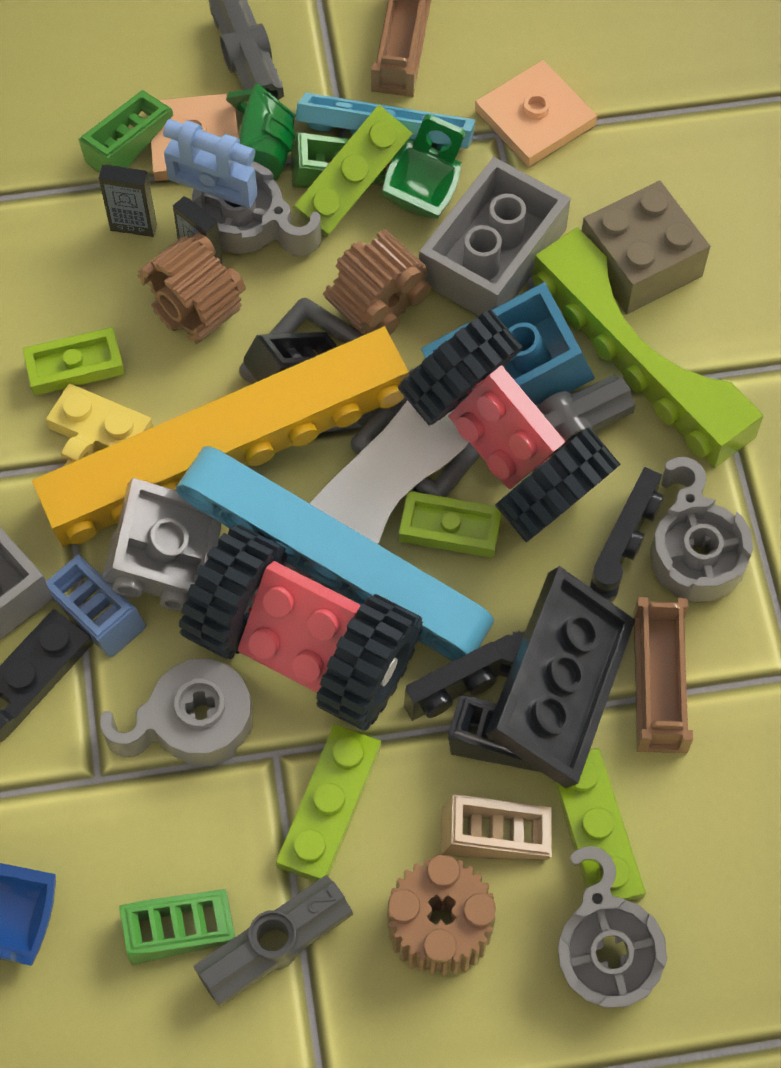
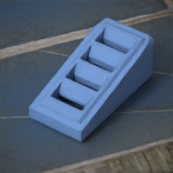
M79 554L46 581L53 600L81 630L91 637V640L108 657L115 656L146 627L136 607L124 596L114 592L113 586L109 582L102 580V576ZM83 577L87 579L69 596L64 594ZM97 590L99 591V592L96 593L91 599H89L84 605H82L80 608L78 607V606H79L81 603H83L88 597H90L95 591H97ZM110 603L112 604V606H110L105 612H103L97 619L92 621V619L96 615H98L103 609H105Z

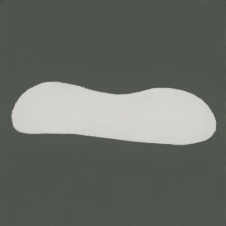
M407 400L386 428L344 467L310 504L376 544H379L387 520L400 499L427 476L451 461L466 448L469 441L459 434L455 424L448 417L451 412L435 424L428 426ZM284 562L287 568L322 584L289 563Z

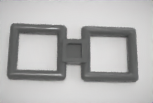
M308 298L299 299L269 333H294L307 319L343 343L350 342L364 335ZM243 362L239 368L240 376L251 384L256 383L257 381ZM404 398L393 407H379L363 414L357 421L362 427L351 440L352 450L359 454L386 428L406 403L407 399ZM469 442L466 448L452 459L435 481L426 477L412 490L418 493L447 497L480 454Z

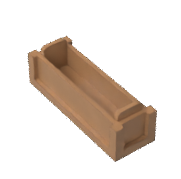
M388 0L376 63H372L371 92L414 97L431 0Z
M638 597L634 609L637 752L688 753L693 741V730H688L684 618L688 610V598H678L675 603L648 602V597Z

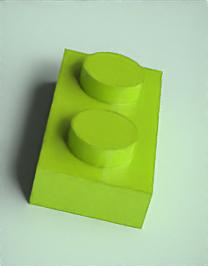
M113 327L22 348L34 396L65 389L69 383L79 386L125 375Z
M409 491L406 496L399 530V542L494 558L502 513L494 505Z

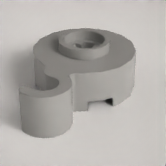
M253 161L250 166L255 168L258 194L250 209L193 189L192 201L218 220L221 252L233 254L255 252L276 240L280 242L286 252L292 255L304 256L316 251L320 246L322 239L320 214L318 212L311 213L310 221L303 227L293 226L291 224L290 206L282 199L280 187L274 181L273 173L257 162Z
M676 457L666 462L661 485L667 488L673 484H681L686 488L678 492L675 504L658 524L650 548L651 567L660 584L675 596L688 598L692 602L714 601L729 595L742 581L753 551L752 534L742 515L736 512V515H733L726 508L714 505L716 500L702 495L706 483V473L703 467L694 459ZM693 545H701L702 551L710 550L708 555L696 553L692 548Z
M190 659L169 669L158 680L149 701L138 708L136 712L137 724L132 731L127 733L117 732L118 728L110 711H104L100 718V727L107 745L116 755L134 757L142 754L151 743L157 742L165 751L167 750L174 757L184 760L187 765L192 767L214 766L231 759L236 754L235 750L245 741L247 734H250L253 728L252 702L243 678L229 665L213 659ZM207 705V707H212L207 710L208 718L203 720H197L195 713L190 714L198 706Z
M594 846L582 847L571 854V864L578 866L584 861H594L602 869V879L599 883L588 887L584 891L581 906L565 923L558 943L559 965L569 986L585 1000L606 1008L626 1007L647 997L660 981L667 962L665 937L656 919L640 905L611 895L610 889L616 876L615 865L611 857L604 850ZM607 936H614L616 944L623 941L627 948V954L619 957L620 966L617 968H608L607 960L600 963L596 956V951L604 947L603 938Z

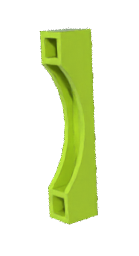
M578 227L535 255L532 277L534 286L536 287L545 282L567 323L575 330L580 329L590 339L596 353L603 360L611 361L619 369L627 385L634 392H641L654 406V410L662 422L667 425H673L685 438L687 446L694 455L699 458H705L713 468H716L756 438L764 415L732 382L708 378L683 369L659 355L640 339L624 319L613 297L608 278L607 256Z

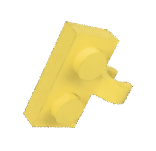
M70 383L46 418L48 429L70 438L61 452V456L68 459L65 465L153 427L151 417Z

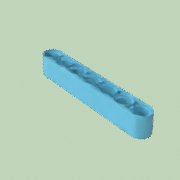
M203 447L176 486L177 493L187 503L226 527L231 528L242 525L285 547V552L287 553L285 562L344 597L362 605L366 603L368 597L378 594L423 618V626L419 632L421 633L419 642L452 661L480 648L494 623L492 615L476 602L216 448Z

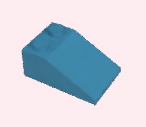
M545 282L492 310L523 347L504 368L535 405L541 404L545 399L556 393L571 392L595 379ZM469 323L422 347L421 350L425 358L434 353L441 344L448 341L457 331L466 327Z

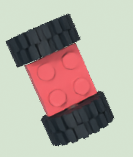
M489 310L482 313L478 318L473 319L466 327L461 328L453 337L441 344L434 353L426 357L401 382L398 389L428 426L435 424L451 412L448 417L455 424L459 434L470 442L485 460L492 474L499 478L509 490L525 478L499 500L495 506L522 539L528 542L621 464L590 427L582 431L548 459L552 453L565 443V440L505 370L504 366L523 347L496 314Z
M242 525L229 528L228 534L224 533L219 538L218 546L211 548L207 554L208 560L204 565H200L196 573L198 577L195 583L190 585L187 592L189 599L183 604L181 613L184 615L179 620V627L182 628L180 634L225 659L234 658L235 653H242L317 692L316 699L318 701L316 705L320 709L362 731L369 729L370 725L374 724L377 720L379 712H383L387 706L390 696H393L400 678H403L407 670V663L412 658L415 651L414 646L420 638L421 633L419 632L423 626V618L378 594L371 595L367 598L365 604L360 605L287 568L284 564L287 559L285 547Z

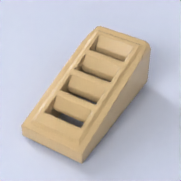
M453 794L442 807L441 854L459 857L548 860L551 858V807ZM463 818H468V835H463ZM482 819H489V838L482 837ZM504 819L510 820V840H503ZM524 820H532V843L524 842Z

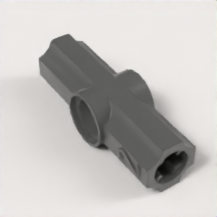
M209 0L210 12L220 34V44L226 65L230 73H236L242 90L253 89L255 84H259L277 100L283 98L284 90L272 62V51L266 30L262 23H256L248 1Z
M614 374L573 395L566 391L556 393L545 399L537 408L565 440V443L556 450L558 452L586 428L590 427L593 432H596L634 413L636 404L632 398L631 389L625 380Z
M325 875L276 910H268L259 914L252 921L248 929L193 966L194 970L213 1000L221 1007L273 970H281L288 967L295 960L299 952L353 916V911L335 882L328 875ZM271 930L282 931L289 937L286 945L277 951L265 950L259 945L262 936Z

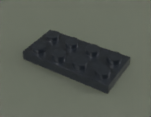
M558 566L548 572L485 735L567 789L578 784L635 619L562 567Z

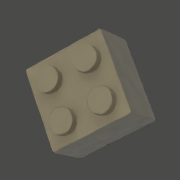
M660 180L583 217L581 231L607 256L608 278L612 293L626 314L703 276L711 246Z

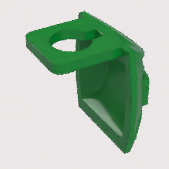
M255 84L253 89L228 92L226 101L244 115L240 130V144L255 149L253 161L268 168L273 173L274 181H277L286 163L288 152H292L296 135L293 130L296 115L259 84Z
M430 114L425 115L415 141L408 139L390 163L384 179L382 194L390 202L408 212L426 218H438L449 204L458 183L462 162L455 160L464 140L465 131ZM437 130L445 133L450 138L451 145L442 146L440 151L432 148L433 142L428 135L430 131Z

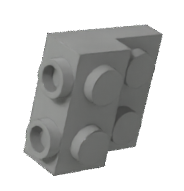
M132 478L127 484L118 528L111 537L102 580L114 583L113 591L119 595L140 597L142 592L161 597L160 604L163 607L181 611L183 604L189 599L187 592L190 585L194 584L198 577L196 573L200 565H204L208 560L207 554L211 548H216L218 545L222 524L187 503L180 497L177 491Z

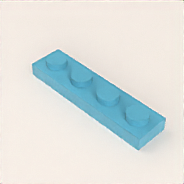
M305 93L297 103L296 121L307 122L309 128L319 131H329L333 127L350 129V134L353 135L379 104ZM381 105L413 133L409 138L413 141L416 139L425 115L430 114L462 128L466 134L461 147L469 148L474 135L475 119ZM437 130L428 133L436 148L441 150L442 146L451 145V140L445 133Z

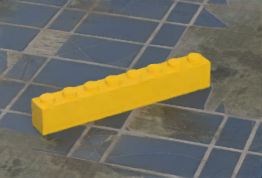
M384 326L33 479L32 483L50 525L62 547L68 544H81L91 540L98 531L119 523L127 484L132 478L176 491V486L200 450L205 446L216 448L245 466L264 464L275 453L288 447L307 445L322 432L336 426L340 428L350 426L357 422L363 414L379 407L390 408L397 405L405 398L399 391L398 386L409 376V371Z

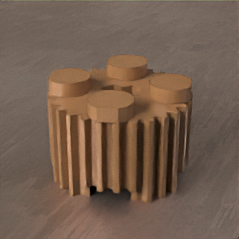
M384 229L382 232L377 233L378 239L374 238L370 244L364 245L361 241H358L356 244H351L349 250L344 251V255L337 259L338 263L335 266L340 271L338 273L339 277L333 281L334 285L332 287L327 285L326 290L323 292L324 298L364 335L384 326L389 335H391L399 325V315L403 314L407 307L420 304L431 290V285L425 280L428 271L427 266L389 231Z
M199 232L190 238L185 236L178 239L143 266L137 275L142 285L148 284L152 288L150 289L151 292L156 296V301L151 304L154 313L159 315L160 320L165 322L168 329L171 328L173 331L179 327L182 330L185 329L187 334L190 335L189 339L196 344L240 310L242 304L240 303L241 298L238 295L246 290L244 281L239 273L233 268H226L221 265L220 259L214 256L216 252L213 244L205 235Z
M437 855L430 861L425 859L424 866H420L418 863L414 864L413 872L405 870L404 879H397L396 888H392L391 896L388 900L390 940H393L394 952H400V960L402 962L409 961L408 968L411 970L418 967L419 972L423 973L425 969H429L430 975L433 976L436 971H440L442 976H446L447 970H451L453 974H457L459 969L467 972L469 963L475 966L478 962V957L483 958L485 955L486 945L490 943L495 923L496 906L493 900V893H488L489 884L481 883L482 875L480 873L474 875V868L472 866L465 869L463 868V862H457L452 856ZM437 910L448 912L451 914V923L445 925L440 920L435 925L431 922L432 912Z

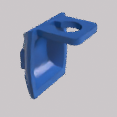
M0 863L1 960L29 966L33 965L51 918L56 874Z

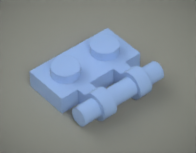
M168 119L163 130L164 137L171 139L164 151L168 180L250 209L258 196L255 168L250 167L255 157V149L240 144L239 138L228 134L219 137L205 132L202 125L187 120L183 124Z

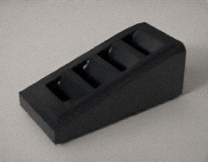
M327 332L256 335L244 356L243 362L258 382L317 356L313 349L320 355L338 346Z
M459 696L448 734L451 755L540 772L496 741L488 739L489 737L485 735L497 704L476 697ZM471 723L479 724L476 735L469 733Z

